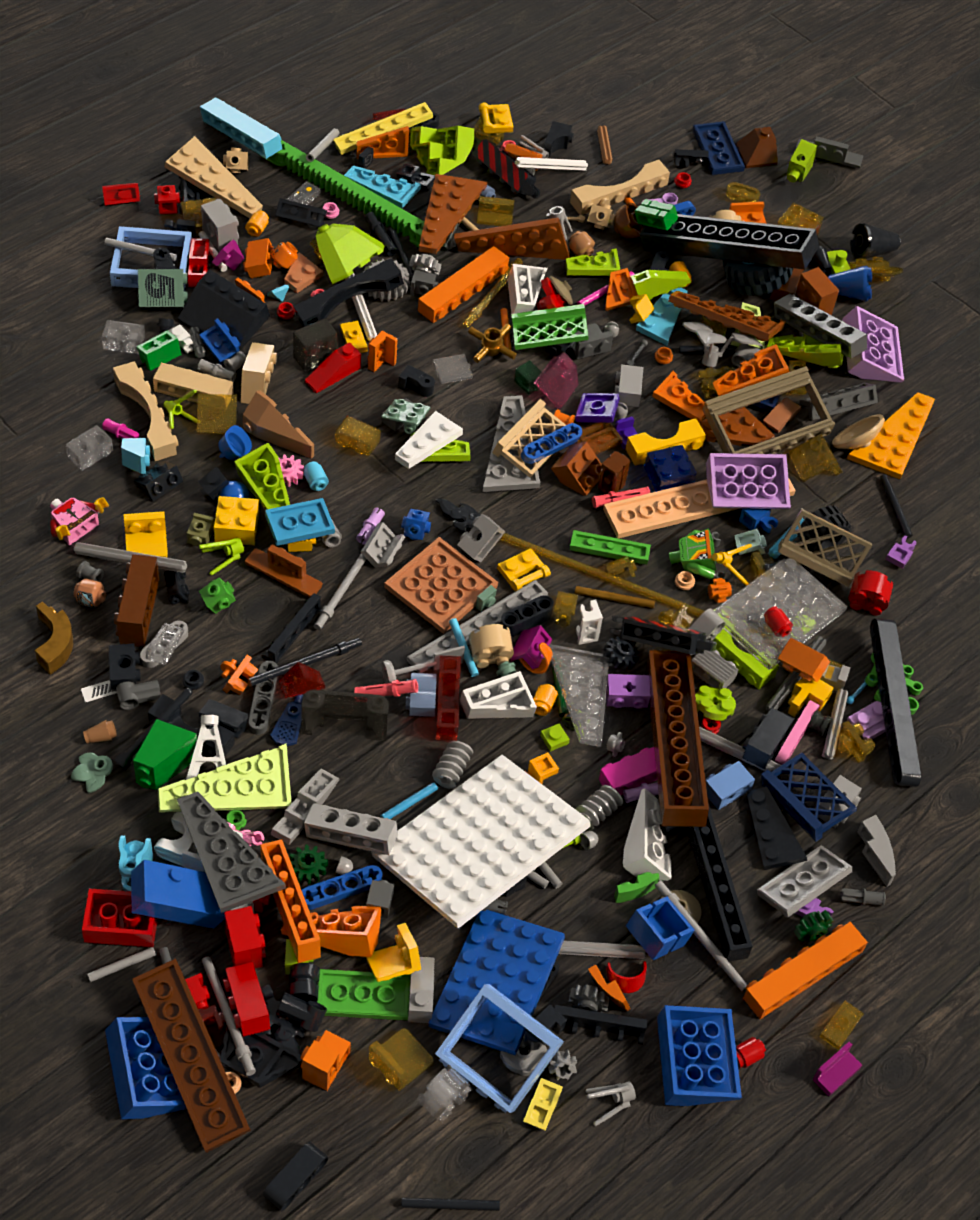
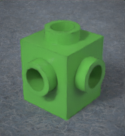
M220 578L211 581L207 586L199 590L206 606L215 614L222 609H226L231 603L236 601L232 594L234 592L232 585L228 581L225 583Z

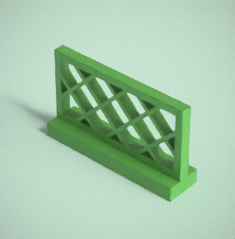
M584 304L512 314L515 350L589 340ZM568 327L573 328L570 331L565 330ZM551 329L554 332L552 334L547 333V331ZM580 331L584 334L576 335L575 333ZM531 332L536 333L533 337L529 335ZM559 334L564 335L563 337H556ZM541 336L545 337V339L539 340ZM523 338L526 339V340H528V341H526V342L518 343V342H520Z

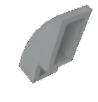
M874 815L862 821L857 832L866 844L862 853L886 887H888L895 877L894 854L882 823L877 815Z

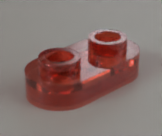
M406 109L373 113V120L379 121Z

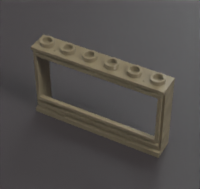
M807 366L707 400L702 408L722 452L728 454H776L783 448L787 447L790 449L797 446L800 442H810L817 436H827L832 432L831 430L835 425L808 373ZM805 387L821 419L820 422L734 451L718 416L791 390Z

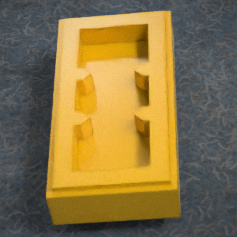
M358 321L340 324V330L345 343L350 342L360 353L368 352V347Z

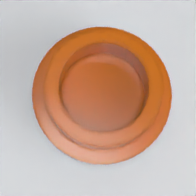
M667 347L659 348L655 353L656 361L661 364L670 363L673 360L671 349Z

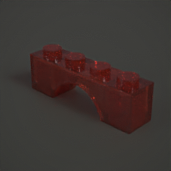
M440 655L436 740L457 741L459 727L460 656Z

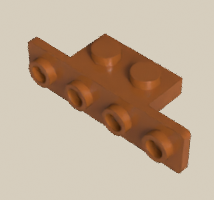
M273 544L269 547L268 554L255 548L245 560L246 565L309 598L313 593L317 594L322 588L323 583L306 574V562L302 558L294 556L285 549L278 548Z

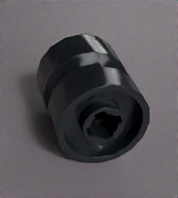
M303 962L292 965L290 968L291 984L289 985V994L307 1002H317L319 994L317 982L320 979V968L315 964Z

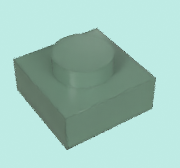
M490 585L479 594L475 608L482 612L484 609L491 607L496 601L497 589Z

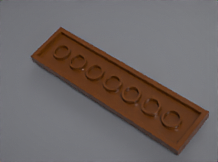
M176 958L133 978L134 985L205 1152L207 1153L250 1132V1127Z

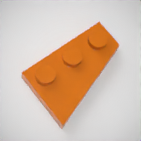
M674 371L653 392V398L690 419L696 418L700 423L706 417L702 410L705 402L697 394L692 393L688 389V385L677 378V374Z

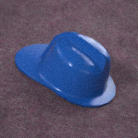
M233 425L225 432V435L218 442L221 451L219 457H226L228 460L234 461L251 451L252 443L250 437L243 428Z

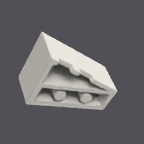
M512 264L507 279L511 315L533 311L542 285L541 280L544 279L547 268Z
M521 671L462 691L460 703L468 719L533 717L537 709Z

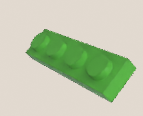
M573 530L570 550L645 565L648 563L651 547L649 544Z

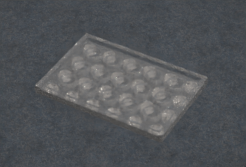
M785 557L713 611L725 621L726 625L723 629L770 670L780 662L778 657L790 638L802 644L845 612L847 606L797 561ZM777 606L778 609H782L792 622V631L787 636L776 637L765 622L764 613L771 607Z

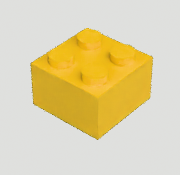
M219 496L214 524L215 542L240 538L244 545H255L259 519V499Z

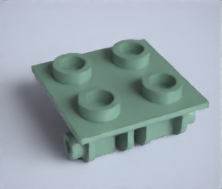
M395 399L381 418L404 423L405 432L412 434L421 424V421L424 420L431 407L421 403H411L403 399Z

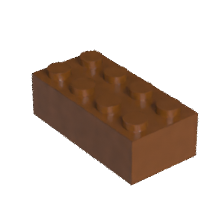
M132 554L131 562H127L126 574L128 575L127 579L124 578L122 582V591L124 592L123 595H119L118 607L120 609L119 612H115L114 624L117 625L116 636L119 637L120 644L134 643L135 647L145 648L159 585L157 557Z

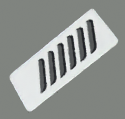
M110 680L81 689L85 702L117 693V691L111 692Z

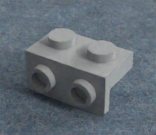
M384 522L378 523L361 553L375 568L388 566L393 562L394 555L401 548L405 536L403 534L395 536Z

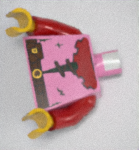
M101 497L94 503L79 501L75 498H70L64 503L59 499L52 501L50 504V508L53 510L51 512L52 520L50 521L52 536L59 538V540L64 539L70 546L99 525L97 512L103 513V508L109 507L106 499Z

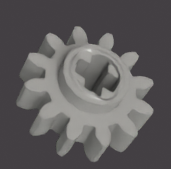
M428 254L412 255L409 266L413 267L412 270L439 275L441 264L438 263V260H435L433 256Z

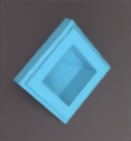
M286 284L267 292V296L283 302L289 286Z

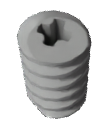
M460 741L449 742L432 774L436 783L444 788L454 789L456 787L455 783L459 782V776L463 774V769L466 768V763L470 760L469 756L473 754L472 748Z
M603 785L593 795L589 796L587 800L583 801L581 805L577 806L575 810L590 820L591 826L586 830L591 831L594 828L593 825H599V820H605V815L610 816L611 811H616L617 806H622L623 799L614 788Z

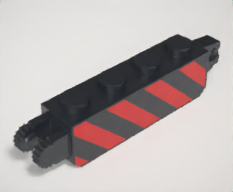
M474 137L472 148L474 152L472 154L477 158L476 161L480 165H486L488 167L487 171L494 176L498 175L500 177L498 180L506 186L510 185V190L516 195L520 193L525 196L538 198L541 192L534 185L536 177L525 168H517L515 165L516 160L494 142H490L488 139L479 140Z
M612 616V621L622 623V628H610V633L620 635L621 639L686 654H704V650H716L717 642L706 640L707 635L704 632L632 616Z

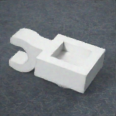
M181 325L168 330L178 338L179 345L186 353L193 351V348L190 346L193 344L190 334Z

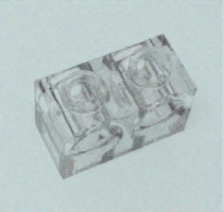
M96 425L66 444L67 457L77 467L84 470L113 451L112 438Z

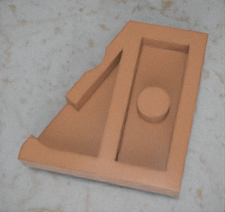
M300 252L297 254L298 259L291 265L284 278V284H287L295 293L300 292L323 277V270Z

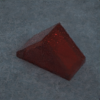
M297 662L279 681L285 698L325 689L320 672L300 662Z

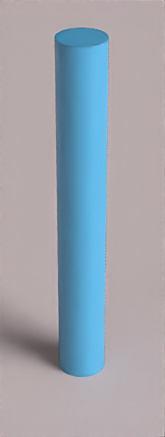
M434 782L381 814L380 817L392 819L438 790L437 785Z

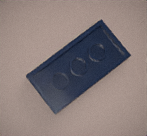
M725 121L693 125L692 130L700 149L709 150V157L706 162L712 175L744 171V163Z

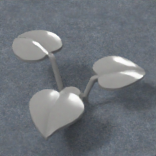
M701 322L682 323V326L697 333L705 346L702 364L715 367L718 357H722L723 352L731 341L759 345L762 348V344L749 334L734 332L726 342L727 339L724 336L713 333V329L707 324ZM714 343H725V345L718 351L719 348L714 346Z

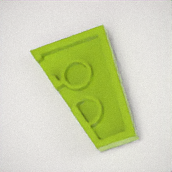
M617 248L611 249V252L604 254L602 251L596 252L595 256L590 257L581 255L566 258L565 262L566 273L572 276H610L611 272L620 270Z

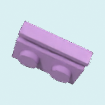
M875 701L847 719V722L858 735L864 738L865 743L886 732L882 705L879 701Z

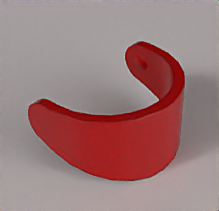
M646 961L642 962L643 972L635 977L620 976L612 970L610 963H607L609 982L611 983L616 980L623 993H634L643 986L647 970Z

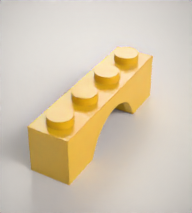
M695 418L680 422L677 434L669 439H656L645 432L629 436L625 449L636 466L657 459H664L675 454H682L686 451L697 450L703 447L706 434Z

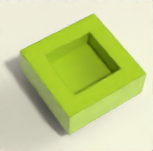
M560 723L542 730L540 734L550 752L569 744L570 739Z

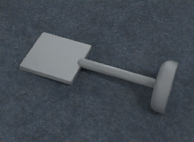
M460 646L434 653L433 661L394 670L391 661L384 660L381 662L384 681L386 684L392 683V681L396 680V675L433 666L434 671L462 664L465 647Z

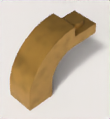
M42 601L36 606L37 615L53 634L46 643L35 650L37 662L51 675L68 660L73 648V635L66 613L63 610L56 613L51 606L48 607Z

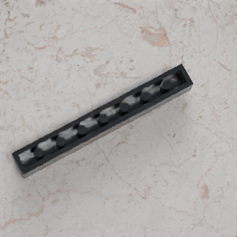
M709 807L706 827L688 826L687 833L724 956L728 962L748 959L753 946Z

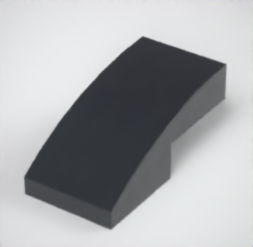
M404 164L396 173L397 177L407 180V183H420L421 189L429 191L434 184L435 175L420 172L419 166Z

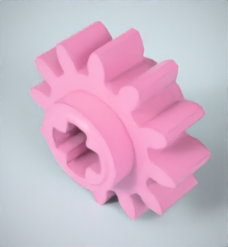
M285 454L283 459L279 458L284 482L287 483L288 487H290L291 482L297 485L298 479H303L304 465H301V460L294 461V455L287 458Z

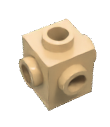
M231 148V151H227V155H223V165H226V169H230V173H241V170L248 171L249 153L241 152L242 148ZM234 158H238L237 163L233 162Z
M601 203L598 206L592 204L587 221L594 223V227L604 230L605 227L609 228L610 224L613 225L615 214L610 209V205Z

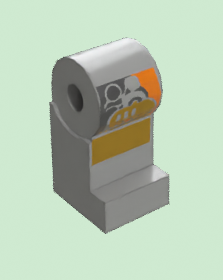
M828 665L820 680L832 686L834 691L844 689L850 667L842 665V668Z

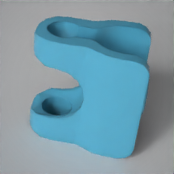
M121 835L119 840V871L122 875V889L124 891H131V886L127 885L131 878V871L143 860L153 861L151 838H146L145 844L141 841H130L126 844V837Z

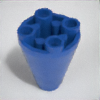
M862 266L829 275L828 278L839 289L838 295L861 301L872 299L871 285H869V282H872L871 267Z

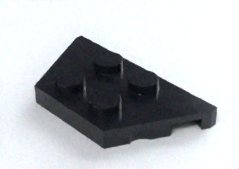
M228 1026L226 1027L220 1058L223 1067L259 1088L302 1064L301 1054L262 1032L244 1037L242 1035L245 1045L249 1046L252 1054L251 1060L256 1070L253 1075L248 1076L242 1062L236 1056V1046Z

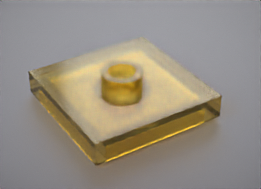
M198 394L197 433L225 434L231 426L236 425L237 395Z

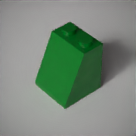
M156 719L133 760L136 783L143 788L157 790L189 766L197 743L196 733Z

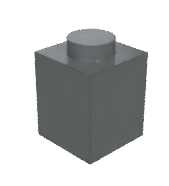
M372 880L366 906L381 907V917L388 918L394 893V884H390L385 880Z

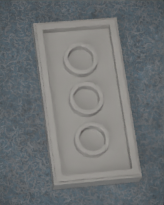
M820 845L806 855L807 861L793 864L757 889V894L786 917H790L852 872V866Z

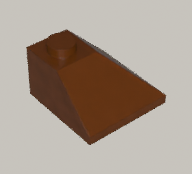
M771 127L755 128L735 145L745 168L778 164L776 137Z

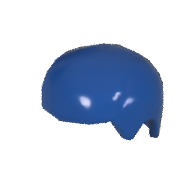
M228 481L229 484L221 489L218 494V499L219 496L250 497L249 489L245 484L238 481Z

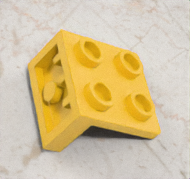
M165 513L124 514L126 551L167 558Z
M406 923L397 925L398 935H395L397 945L374 951L372 957H366L377 982L387 981L397 976L408 975L421 970L418 946Z

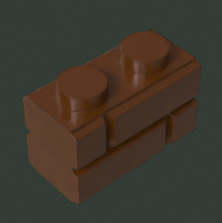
M614 451L602 463L598 488L605 494H608L610 491L619 492L625 486L630 460L625 455Z

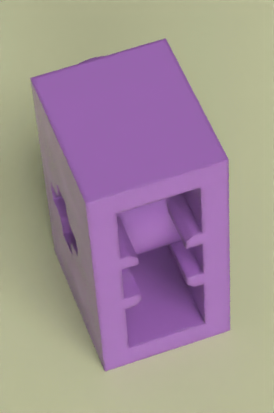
M608 674L606 681V706H613L615 708H648L651 697L649 675Z

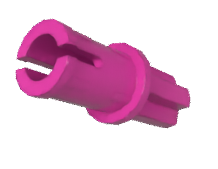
M109 418L103 422V430L115 434L117 438H139L140 436L138 432L127 428L125 424L116 423Z

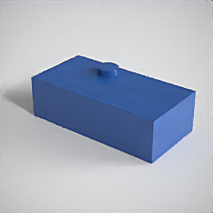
M143 860L131 871L132 913L213 929L225 919V914L220 912L205 872L149 860Z

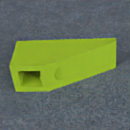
M646 270L631 276L637 295L647 294L649 300L691 283L687 272Z

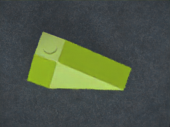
M269 443L234 461L238 475L266 510L290 505L279 458Z

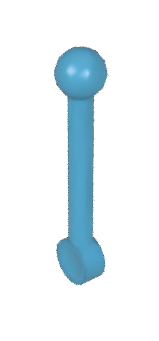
M866 682L852 696L847 697L848 704L854 703L855 697L866 687Z

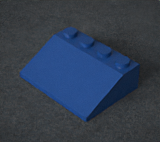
M665 1005L657 1016L665 1105L692 1106L740 1100L742 1096L731 1009Z
M117 1017L105 1030L121 1119H142L187 1109L149 1018Z

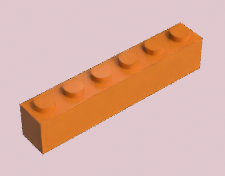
M493 246L420 297L418 300V312L432 323L442 319L448 312L456 309L462 302L467 301L476 292H480L483 287L494 282L500 275L505 274L509 268V257Z
M282 839L260 844L261 860L286 884V889L273 893L298 963L321 958L320 938Z
M851 922L844 926L842 924L838 925L833 929L832 934L827 937L823 935L817 939L814 946L810 948L808 946L804 947L799 951L797 957L794 959L791 957L787 958L782 962L780 968L777 970L770 969L764 974L763 979L758 982L754 980L746 986L743 999L759 1019L776 1010L864 951L868 942Z

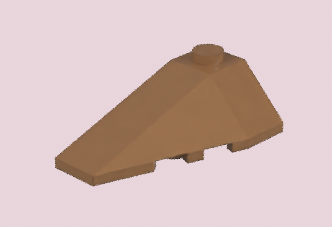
M260 390L256 391L243 413V427L246 432L253 434L259 439L312 459L314 457V444L298 427L294 428L291 425L286 414H280L275 408L277 404Z

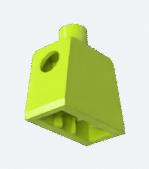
M801 139L789 162L787 179L790 182L794 183L797 180L802 182L813 167L817 145Z

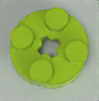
M701 686L695 694L697 712L700 710L704 713V717L711 720L721 721L727 719V716L733 715L736 707L735 699L731 696L732 692L727 688L719 689Z

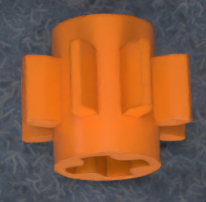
M722 578L713 579V584L708 585L710 599H714L717 603L727 602L726 597H731L732 595L730 583L725 582V579Z

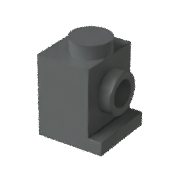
M415 270L411 281L410 295L414 296L415 293L425 295L439 285V282H436V274Z

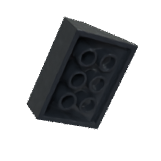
M209 269L197 283L178 320L190 328L198 327L201 334L214 326V320L218 318L221 323L224 322L227 325L230 335L238 339L240 351L268 320L270 314L266 303Z

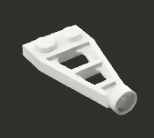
M216 715L201 716V728L186 780L196 777L200 766L205 762H212L217 768L226 765L217 726L218 716ZM205 726H214V727H213L212 729H207ZM205 741L215 742V757H203L201 755L202 746Z

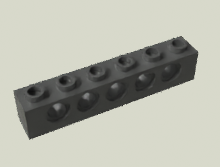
M789 293L774 302L775 318L786 321V324L823 344H841V354L850 359L867 350L866 333Z

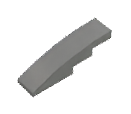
M320 769L298 792L295 801L285 810L284 817L272 828L271 835L279 840L282 839L283 842L290 845L305 828L304 822L313 803L322 805L338 783L339 778Z

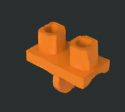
M249 655L245 656L238 668L235 666L237 664L235 659H232L230 662H222L220 667L223 673L221 676L223 678H227L228 675L231 676L222 689L224 692L228 693L232 690L241 695L248 684L240 679L239 676L243 675L248 679L253 677L258 671L250 663L252 658Z

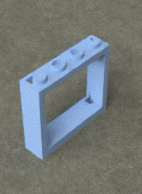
M119 226L117 240L183 247L180 269H183L184 273H188L191 232ZM115 247L110 270L111 286L138 288V270L119 268L122 249Z
M484 984L435 1054L440 1057L439 1061L443 1063V1066L448 1069L452 1067L459 1072L457 1076L462 1081L474 1084L477 1087L476 1091L485 1098L489 1096L496 1102L494 1105L505 1113L507 1111L511 1113L517 1109L564 1041L493 986ZM487 999L550 1046L512 1100L450 1052Z

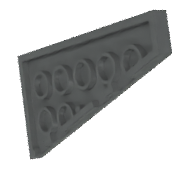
M198 791L177 799L221 913L286 889V884L258 857V854L237 832L233 831L228 822L217 814L211 804Z

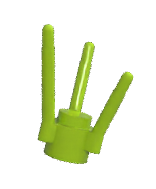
M240 538L199 545L203 553L224 549L227 556H232L209 573L210 575H214L234 560L240 559V553L244 552Z

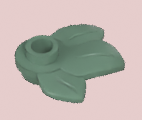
M85 753L79 756L81 764L73 770L71 779L80 782L86 781V790L88 793H92L104 785L105 777L113 770V762L108 756Z

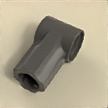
M157 680L139 684L128 681L120 683L116 687L120 707L124 710L134 709L139 703L156 700L161 697Z

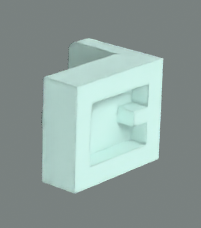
M757 529L735 535L737 548L747 544L752 545V547L738 552L739 555L759 550L761 555L765 554L766 540L764 535H760Z

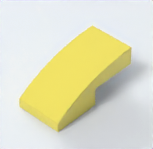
M541 1078L523 1122L546 1131L563 1087Z

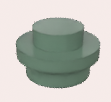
M508 661L498 666L499 670L496 672L497 676L504 677L515 673L516 665L514 662L509 663Z

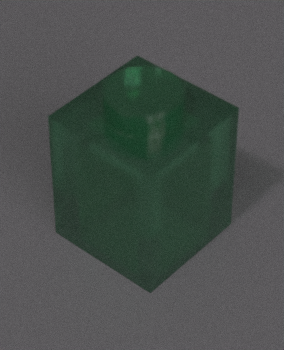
M530 360L516 368L514 382L528 395L540 390L543 386L544 373Z

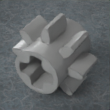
M558 1050L550 1061L549 1072L550 1074L555 1073L557 1080L560 1078L569 1080L572 1073H577L575 1066L577 1064L576 1056L570 1057L569 1050L565 1052Z

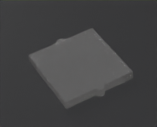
M464 354L433 359L436 374H438L441 384L473 379L470 364H468Z

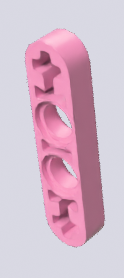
M811 700L808 702L781 747L775 762L783 765L789 760L807 730L813 714L818 710L819 704Z

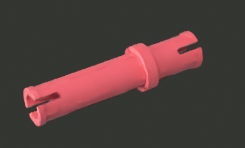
M646 486L616 493L610 491L608 494L593 496L592 504L594 508L602 507L607 503L649 494L650 489Z
M416 679L400 682L394 680L392 683L355 687L354 694L357 700L393 695L394 697H399L401 694L418 693V682Z

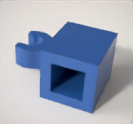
M742 508L739 521L750 530L758 529L761 526L764 531L770 533L772 529L770 525H773L775 528L778 525L776 518L769 517L771 509Z

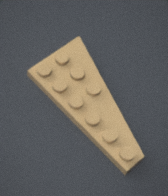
M195 136L165 162V168L213 197L221 199L223 203L248 218L254 212L262 211L263 205Z

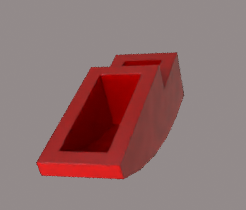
M191 238L188 287H196L199 280L208 272L210 239Z

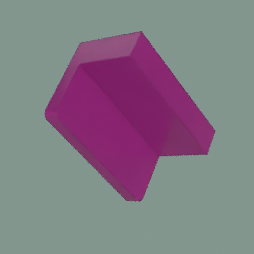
M541 625L523 630L513 648L514 654L510 660L514 661L523 658L532 669L539 668L544 656L538 646L540 643H545L549 646L552 638Z
M850 1042L825 1062L812 1079L829 1097L862 1067V1064L849 1052L852 1047Z

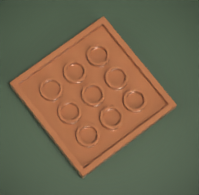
M440 537L384 583V587L443 634L451 628L449 620L456 618L459 621L476 606L477 596L490 585L495 589L498 587V581Z

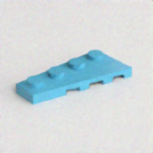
M352 166L344 175L400 208H403L421 189L420 183L410 184L402 178L395 180L390 178V175H377L375 171L357 166Z

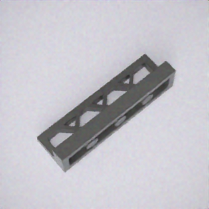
M861 383L820 394L829 415L878 403L876 385ZM810 397L800 400L802 406L808 407L810 420L820 418Z

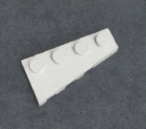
M435 411L396 452L395 460L410 469L463 435V429Z

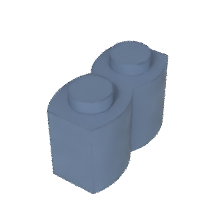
M411 673V679H407V681L416 679L418 682V693H410V696H406V709H410L409 716L435 717L436 674Z

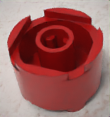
M867 570L865 574L856 573L849 594L850 607L854 610H867L875 616L881 615V612L888 608L893 582L891 581L890 583L885 574L877 571Z

